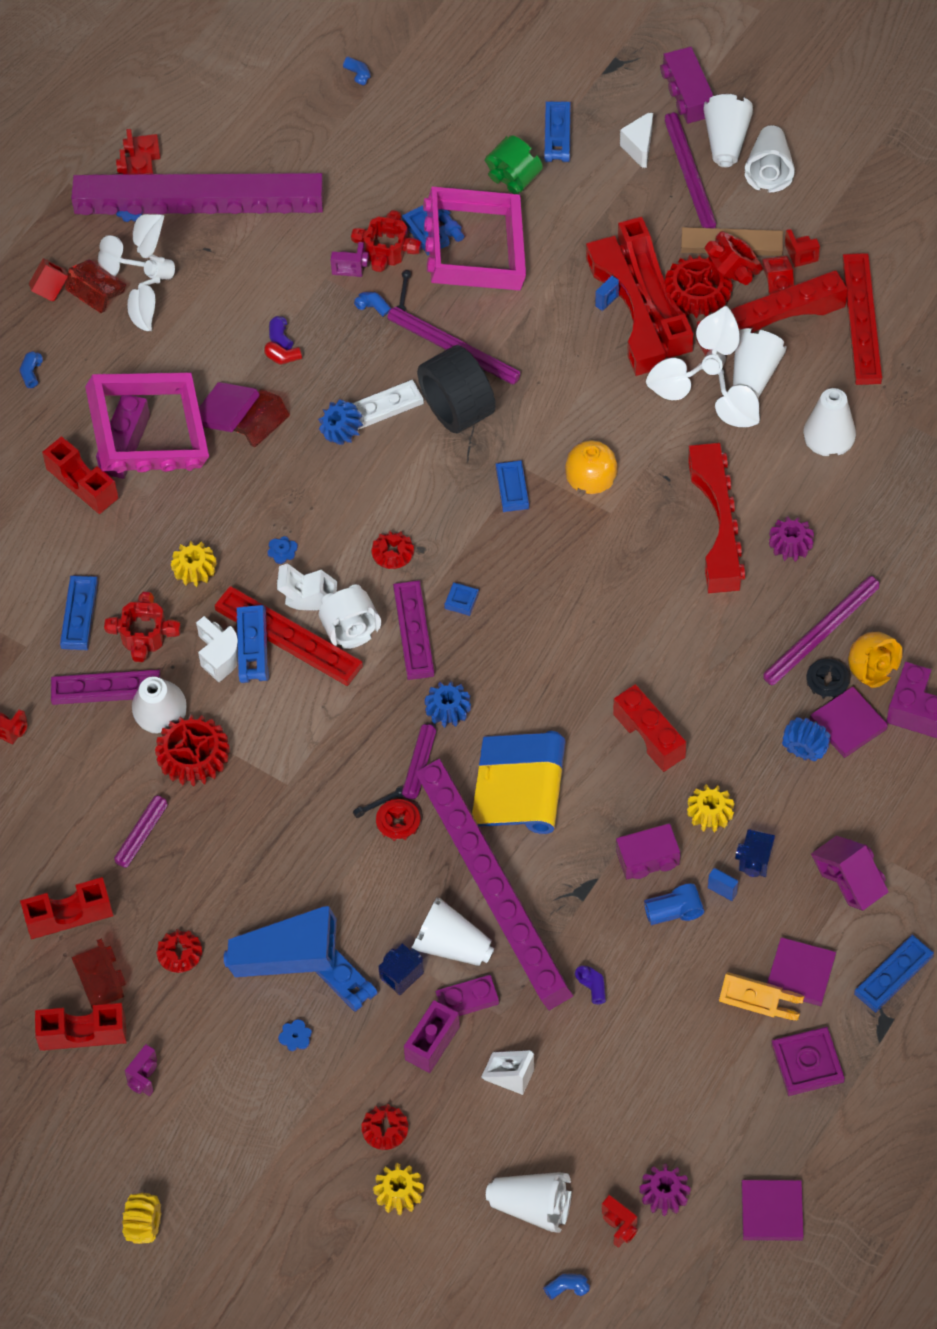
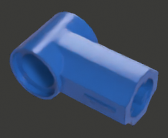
M684 884L675 888L670 894L644 900L646 916L650 925L678 918L683 921H690L701 917L705 912L695 884Z

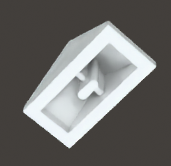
M653 113L645 114L620 130V146L644 168H647Z
M530 1050L492 1052L481 1077L488 1082L523 1095L534 1072V1053Z

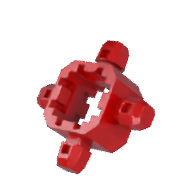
M391 210L386 218L378 216L372 219L367 231L365 228H354L351 233V241L357 244L364 242L365 252H369L372 270L376 272H382L387 265L395 266L401 263L405 251L407 254H419L422 248L420 240L412 237L408 239L407 226L401 221L400 212ZM383 234H386L388 238L395 239V236L398 237V243L396 242L395 246L390 245V248H386V245L379 243L377 246L374 245L375 240L378 237H382Z
M719 232L716 235V241H709L705 245V250L717 270L724 276L741 284L748 285L752 281V275H759L763 269L751 247L745 241L726 232Z
M142 592L139 595L138 602H129L123 607L121 619L119 617L106 618L104 629L109 634L117 635L120 633L122 644L127 650L131 651L132 660L134 662H144L148 651L155 652L163 646L164 635H167V637L180 635L181 623L171 619L165 621L163 609L157 603H154L153 594L151 592ZM137 618H141L142 621H150L152 618L156 623L153 632H149L148 636H144V633L131 635L130 625H132V622H137Z

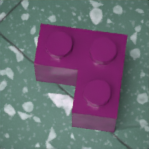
M905 662L889 706L886 723L937 738V696L926 693L929 686L931 669Z
M836 835L811 853L822 877L837 882L848 906L863 911L889 892L884 883L886 881L885 876L876 867L873 861L874 854L867 845Z

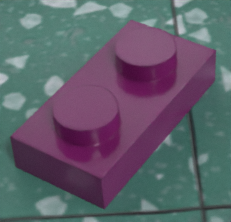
M490 975L435 991L437 1001L458 1012L459 1016L499 1005V999Z

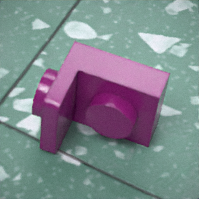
M364 242L358 243L357 253L332 251L330 259L332 275L362 277L363 267H368L369 252H365Z
M147 1044L144 1045L125 1069V1075L130 1089L138 1094L143 1092L151 1096L154 1092L152 1083L145 1076L150 1077L155 1071L157 1057L155 1050Z

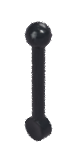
M409 270L402 272V290L400 302L397 306L405 312L404 303L408 279L411 277Z
M397 787L395 792L363 808H356L353 811L354 816L360 818L365 812L395 797H403V787Z

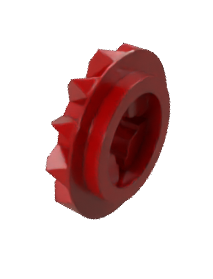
M390 530L387 534H379L378 539L373 541L372 557L383 568L398 569L411 561L414 554V545L411 542L410 536H404L401 531L393 533ZM387 544L392 547L397 546L398 554L392 550L388 551Z
M390 800L384 803L376 814L377 829H379L383 837L387 836L393 841L396 839H404L406 841L410 835L416 834V830L420 826V813L417 807L407 800ZM402 816L404 825L398 823L394 826L393 818L399 819Z
M177 929L173 933H166L165 937L158 941L156 954L163 968L170 972L182 973L193 969L199 963L202 956V946L198 937L191 934L189 930L184 932ZM179 942L183 949H187L182 951L181 959H178L176 952L172 951L176 949V945Z
M389 1104L380 1107L375 1106L373 1110L365 1114V1118L361 1123L362 1135L365 1141L376 1149H393L399 1146L408 1134L407 1117L399 1108L396 1109ZM385 1117H387L389 1125L393 1127L387 1128L385 1135L382 1136L381 1128L377 1125H381Z

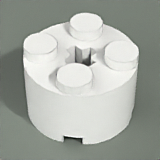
M355 584L334 594H326L321 599L322 606L319 610V618L333 645L337 646L339 644L345 649L361 646L371 639L370 634L375 629L377 632L380 629L381 618L367 592L360 585Z

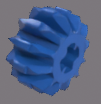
M339 399L337 403L330 402L328 410L322 409L324 417L318 420L322 424L319 430L324 434L325 439L338 445H343L345 441L352 443L353 435L360 436L357 430L359 427L364 426L360 421L363 415L358 411L356 405Z
M452 680L448 683V686H444L443 683L439 682L438 689L430 687L429 695L425 697L426 715L432 717L434 724L442 721L444 728L448 723H452L456 727L458 720L465 721L467 713L471 711L470 695L468 692H464L462 684L454 687Z
M796 717L795 720H790L783 732L782 745L787 748L789 753H793L796 757H801L805 761L807 759L817 761V759L823 758V755L828 750L830 734L824 726L818 725L817 721L812 722L808 718L803 720Z

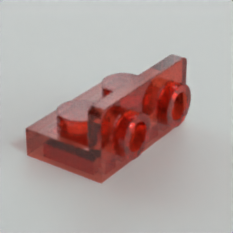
M90 259L70 267L65 284V289L99 313L105 312L109 299L124 293L126 288L124 282Z
M262 389L258 391L260 395L234 429L235 432L245 435L249 444L253 447L259 445L289 417V412L281 397Z
M102 938L96 940L98 947L71 957L92 1010L93 1005L108 1004L123 998L122 986L126 985L121 970L115 971L112 963L116 961L111 946L105 947Z

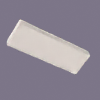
M410 380L354 402L353 404L356 405L358 411L363 415L360 421L364 426L359 427L358 430L424 404L423 397L414 381Z

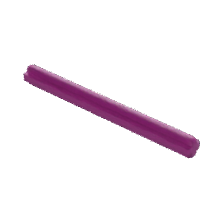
M675 112L667 113L664 121L702 228H716L714 215L678 115Z
M398 307L390 309L387 318L391 322L445 350L454 345H460L472 354L483 370L512 385L518 382L521 375L518 370Z
M873 576L867 577L763 674V679L769 685H775L879 589V581Z

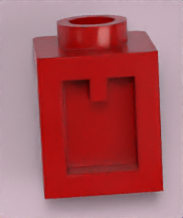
M126 129L127 138L123 139L125 154L129 153L130 157L151 154V160L160 159L157 134L133 137L131 129Z
M119 149L120 159H116L118 174H153L151 154L126 157L125 149Z
M787 256L762 259V267L767 278L769 294L794 286L793 268Z
M21 709L16 712L11 720L5 714L0 713V739L13 745L18 737H22L28 727L25 711Z
M609 1195L602 1203L603 1219L611 1227H619L618 1231L614 1234V1245L619 1248L624 1242L628 1244L637 1234V1216Z

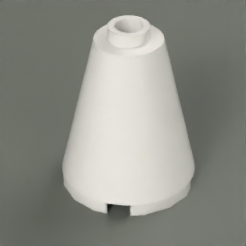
M721 94L709 98V103L705 101L703 110L713 161L720 167H731L738 161L753 114V105L746 98H744L743 102L737 100V95Z
M767 126L761 130L745 164V177L747 182L757 190L762 188L768 189V192L781 191L791 184L795 167L783 130L777 126Z
M746 328L739 331L740 339L734 356L733 386H748L759 398L784 356L787 347H783L784 341L772 333L759 330V334L751 333V329Z
M836 388L827 389L822 393L804 426V437L807 446L813 452L822 456H829V454L838 453V455L844 454L851 449L855 442L856 429L847 396L843 391Z
M149 677L141 683L133 698L132 713L135 721L142 729L158 734L161 733L162 728L169 729L170 721L177 724L179 723L178 719L180 716L184 719L186 715V699L181 689L175 684L158 677Z
M436 897L412 949L480 966L482 961L488 963L494 947L490 946L492 941L447 903Z
M562 1172L498 1177L488 1184L486 1200L490 1201L492 1208L548 1231L561 1232L558 1226L559 1224L566 1223L570 1210L571 1191H566V1182L571 1183V1180L567 1173Z

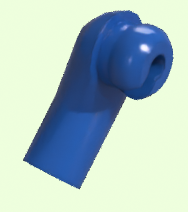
M346 57L343 68L357 73L354 81L361 85H366L368 78L370 79L371 77L367 65L351 57Z
M362 292L354 300V304L359 310H364L365 307H374L382 317H385L391 309L376 292Z
M34 351L28 352L25 355L19 368L27 388L37 386L38 381L33 370L35 366L38 367L43 362L42 355Z
M564 1273L544 1286L543 1289L549 1299L552 1300L567 1289H574L576 1295L583 1296L589 1292L590 1285L586 1282L588 1279L582 1274Z

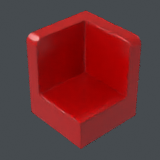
M786 230L784 245L794 268L818 262L820 245L817 238L810 240L809 236L795 239L792 230Z
M43 258L32 276L29 286L32 292L50 301H54L68 275L64 268Z

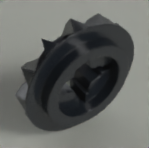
M821 659L809 667L806 674L807 686L810 687L813 694L821 695L823 699L825 697H833L835 699L848 688L850 674L841 662L834 659ZM831 672L832 681L828 686H825L824 679Z

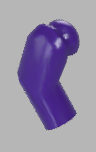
M275 316L269 322V338L284 349H291L294 343L284 335V330L286 329L284 325H287V320L282 316Z
M581 965L577 967L575 977L581 984L591 990L592 1003L597 1005L605 1003L604 977L589 966Z

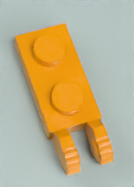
M727 972L719 1001L770 1017L778 1016L797 1021L800 1013L793 1009L778 1007L779 1001L783 999L792 1003H803L804 996L789 990H782L783 988Z

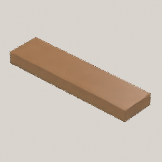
M682 227L681 253L707 254L705 245L709 241H716V235L723 231L745 241L755 255L782 256L783 231Z

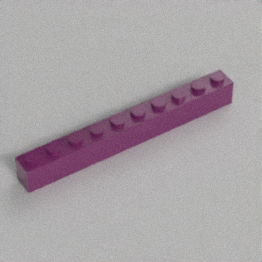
M322 173L73 175L71 199L74 214L114 215L117 211H128L134 215L140 213L160 215L189 213H323L324 186Z
M437 759L415 772L542 1003L548 1010H551L574 997L440 759Z

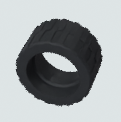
M454 345L418 366L417 376L421 391L434 415L450 432L458 434L494 413L496 401L490 382L477 360L464 347Z

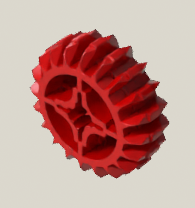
M689 254L686 261L680 258L678 264L672 263L670 270H667L664 285L667 286L665 293L670 292L671 295L669 297L675 301L681 311H684L686 317L689 314H694L696 319L699 314H703L706 317L709 315V312L714 313L726 306V302H729L731 298L733 284H731V278L724 276L717 270L710 256L702 259L700 254L697 258H692ZM711 282H714V283H715V285L717 286V289L714 288V287H712V283H711ZM679 284L684 286L685 291L679 287Z
M190 714L189 720L184 721L180 716L178 719L179 723L175 724L170 721L169 729L162 728V737H157L156 760L158 766L161 767L162 773L169 775L172 782L179 778L182 786L186 781H190L194 787L197 780H201L205 784L206 777L209 776L215 780V771L223 772V764L228 763L230 747L227 743L228 737L223 733V728L220 725L215 726L213 719L206 722L205 717L201 715L198 720H195L194 716ZM189 744L191 745L192 750L195 751L196 756H194L193 751L190 750Z

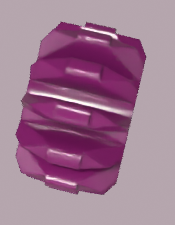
M787 515L785 522L777 520L775 527L770 529L769 546L774 549L773 553L775 556L783 555L784 561L788 557H792L795 562L798 560V556L806 558L808 551H811L813 548L814 532L809 529L808 522L800 523L799 516L793 521Z
M665 1163L662 1171L653 1166L651 1168V1175H643L642 1181L644 1184L640 1185L639 1192L644 1195L642 1203L644 1205L651 1204L650 1211L652 1213L656 1212L659 1208L662 1209L661 1213L665 1217L668 1209L677 1214L679 1212V1205H687L688 1199L686 1196L690 1195V1187L686 1185L688 1178L686 1175L679 1176L680 1169L678 1167L670 1172L668 1171V1165ZM666 1187V1188H665L666 1191H667V1189L669 1188V1189H670V1192L664 1193V1189H663V1191L661 1192V1191H660V1188Z

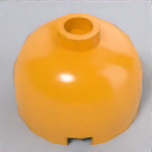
M583 441L573 447L567 456L565 465L566 478L572 488L576 490L578 488L586 490L587 494L602 493L612 486L613 480L617 477L618 466L615 454L607 445L600 441Z
M868 632L852 644L848 656L849 668L854 677L871 688L880 687L891 679L887 675L891 673L892 669L897 671L902 659V646L887 634Z

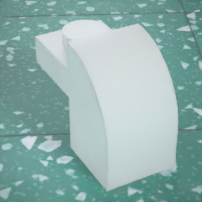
M287 563L279 566L277 590L286 595L285 604L291 608L298 610H320L322 606L321 599L326 594L337 592V581L322 570L303 575Z
M204 616L196 622L199 637L208 644L198 652L200 664L214 679L220 682L238 664L237 635L231 626L223 631L219 624L216 622L211 623Z

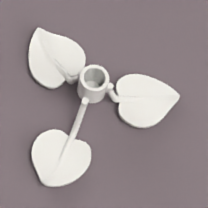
M144 214L138 217L135 222L133 241L138 246L137 252L143 258H151L146 262L121 258L123 244L116 236L109 235L104 237L99 246L98 265L104 277H115L118 274L120 263L144 267L145 274L152 278L140 283L138 289H133L130 292L127 304L128 314L132 322L145 331H152L151 322L155 309V294L148 285L160 283V279L170 280L175 272L172 260L153 255L162 228L164 215Z
M724 306L706 316L697 327L696 336L699 344L709 350L702 363H699L697 367L687 372L686 363L682 359H665L650 371L646 384L665 399L679 400L684 398L691 389V381L688 377L693 376L701 369L710 375L718 374L721 392L724 395L715 403L718 416L729 425L750 427L760 422L757 395L751 388L745 385L732 386L728 392L725 387V372L722 369L726 361L725 355L735 351L739 344L740 334L733 313L727 306Z

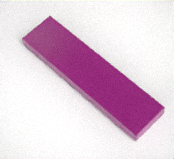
M420 580L395 583L393 588L407 680L434 677Z
M160 670L52 676L51 702L52 705L133 700L139 686L146 678H161Z

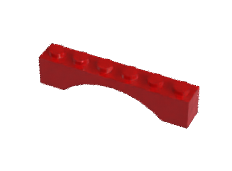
M643 217L619 222L618 243L624 246L625 260L627 264L630 263L633 267L635 283L640 284L643 293L642 299L644 303L647 302L651 310L650 318L652 322H656L658 325L659 338L667 346L668 358L692 352L693 331L685 313L669 297L671 295L670 292L665 293L667 286L664 285V278Z
M615 236L586 243V260L593 277L603 283L611 276L619 280V296L628 307L633 321L632 333L628 339L627 357L635 376L649 373L659 362L668 357V349L665 342H661L659 339L660 332L657 323H652L649 304L647 302L644 303L642 300L641 286L639 283H635L633 279V267L630 263H626L624 246L618 244Z
M835 270L730 310L737 321L739 331L749 328L751 333H754L769 324L788 317L807 314L823 316L842 309L846 306L847 287ZM699 344V346H700V348L702 349L704 355L706 356V354H707V352H708L709 350L703 348V347Z
M720 443L690 445L688 449V464L691 482L709 499L719 523L718 536L713 547L705 557V578L708 594L740 591L741 580H745L744 564H739L738 557L742 556L740 541H735V535H738L737 519H732L731 515L735 511L734 498L728 496V491L731 490L730 475H725L724 469L728 468L727 454L722 453Z

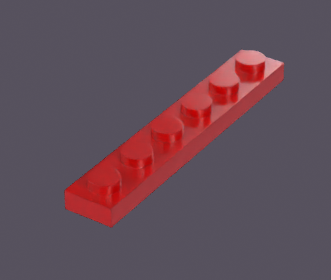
M868 253L843 254L842 263L844 282L847 287L846 301L855 385L881 384L882 372Z
M230 586L214 606L215 611L237 623V607L263 604ZM266 607L267 641L348 687L363 667L361 660Z

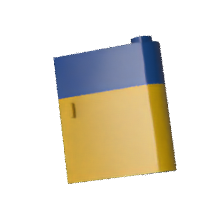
M547 731L539 734L483 737L472 815L478 826L525 824L530 831L538 834H549L554 831L566 740L560 733Z

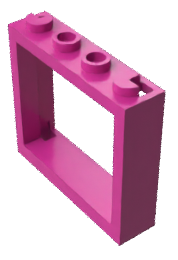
M431 187L428 198H424L423 211L427 212L424 230L428 232L429 237L426 238L425 250L430 254V257L427 259V272H431V283L520 291L526 277L520 195ZM438 209L505 215L509 270L441 264Z
M192 373L92 374L85 389L102 471H117V473H121L126 470L147 472L161 469L164 472H169L175 469L192 471L193 468H202L209 457ZM181 394L192 450L115 451L104 396Z

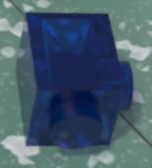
M748 829L744 844L739 843L735 859L740 860L739 871L751 877H766L774 849L775 835Z
M403 943L396 950L391 949L383 958V962L378 966L380 979L399 996L424 974L423 957L417 950L409 949Z

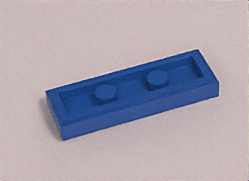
M70 575L60 641L61 649L88 650L98 585L97 577Z
M914 935L910 936L855 990L854 995L876 1013L933 958L934 952Z

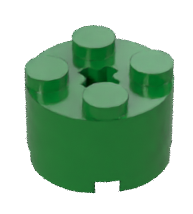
M514 135L506 136L484 159L490 169L488 175L492 181L497 184L503 182L512 194L522 192L543 170V165L537 155L533 158L529 153L532 148Z

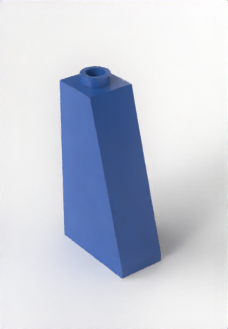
M324 906L228 939V950L224 951L225 967L229 968L234 977L334 970L337 918L329 906Z

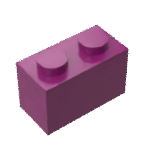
M670 823L616 838V853L626 880L631 878L641 879L649 873L660 870L663 872L669 871L680 865V850Z
M433 1000L404 1045L405 1060L431 1073L460 1028L459 1013Z

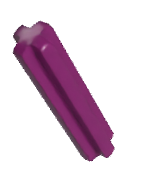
M423 724L420 727L402 794L407 799H416L418 797L421 782L415 772L427 765L436 734V729L430 724Z
M158 795L153 797L115 855L114 860L117 865L123 868L129 866L166 809L167 801Z

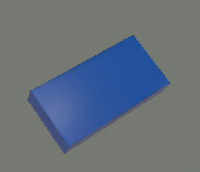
M522 460L496 463L503 512L529 509Z

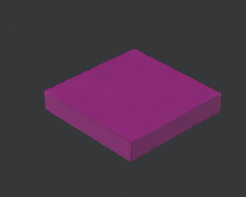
M218 382L199 407L203 427L233 432L260 394L255 388Z
M851 687L810 715V721H817L818 725L826 728V731L830 734V743L844 758L886 731L888 724L854 687Z
M781 937L767 984L783 988L782 990L801 994L804 996L803 1002L822 1006L836 952Z
M828 1027L771 1041L788 1096L844 1083L845 1078Z
M742 1180L743 1240L803 1241L802 1181Z

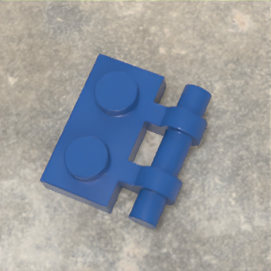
M422 205L402 215V221L414 238L422 242V249L425 253L430 255L425 250L426 238L429 236L428 232L424 230L427 212L423 211ZM438 209V221L444 224L441 227L439 226L440 249L449 245L448 236L453 237L457 242L464 239L459 223L452 220L449 216V210Z

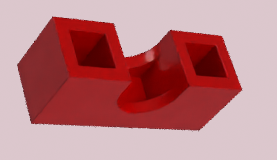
M62 436L42 451L46 470L98 514H101L119 499L115 481L98 466L91 471L81 459L79 450Z
M636 684L614 698L613 715L629 733L635 730L638 731L645 741L647 754L663 772L685 758L686 741Z
M103 877L76 884V892L65 899L54 900L49 898L48 893L20 900L31 940L113 917Z
M122 1003L93 1005V1012L85 1016L69 1015L65 1012L64 1008L35 1010V1037L40 1051L126 1044V1016Z

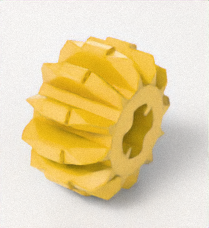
M190 541L187 547L180 544L179 551H173L171 569L177 581L182 580L185 586L193 582L197 587L199 581L207 583L208 576H214V567L217 565L216 558L213 555L212 549L210 547L205 548L202 541L197 546L192 541Z
M707 784L704 786V791L696 788L694 795L688 798L687 805L689 807L687 808V815L692 818L693 826L701 824L703 832L707 827H711L715 833L718 826L726 828L728 820L733 819L734 812L732 809H734V801L729 799L728 790L720 793L719 785L714 790H711Z
M397 1163L393 1171L385 1166V1176L377 1175L376 1183L378 1185L373 1187L374 1194L378 1196L376 1198L377 1204L379 1206L385 1205L387 1213L396 1208L397 1214L401 1215L403 1212L402 1208L405 1207L408 1211L412 1212L414 1210L413 1203L420 1204L422 1201L420 1193L424 1192V1185L419 1183L421 1180L420 1174H412V1167L410 1165L401 1170L400 1164Z
M150 1193L130 1194L125 1203L122 1221V1232L126 1241L142 1244L155 1240L159 1224H161L160 1216L162 1214L160 1212L161 1204L157 1196Z

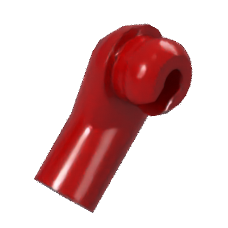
M268 342L264 347L265 355L279 365L302 359L299 347L286 350L275 342Z

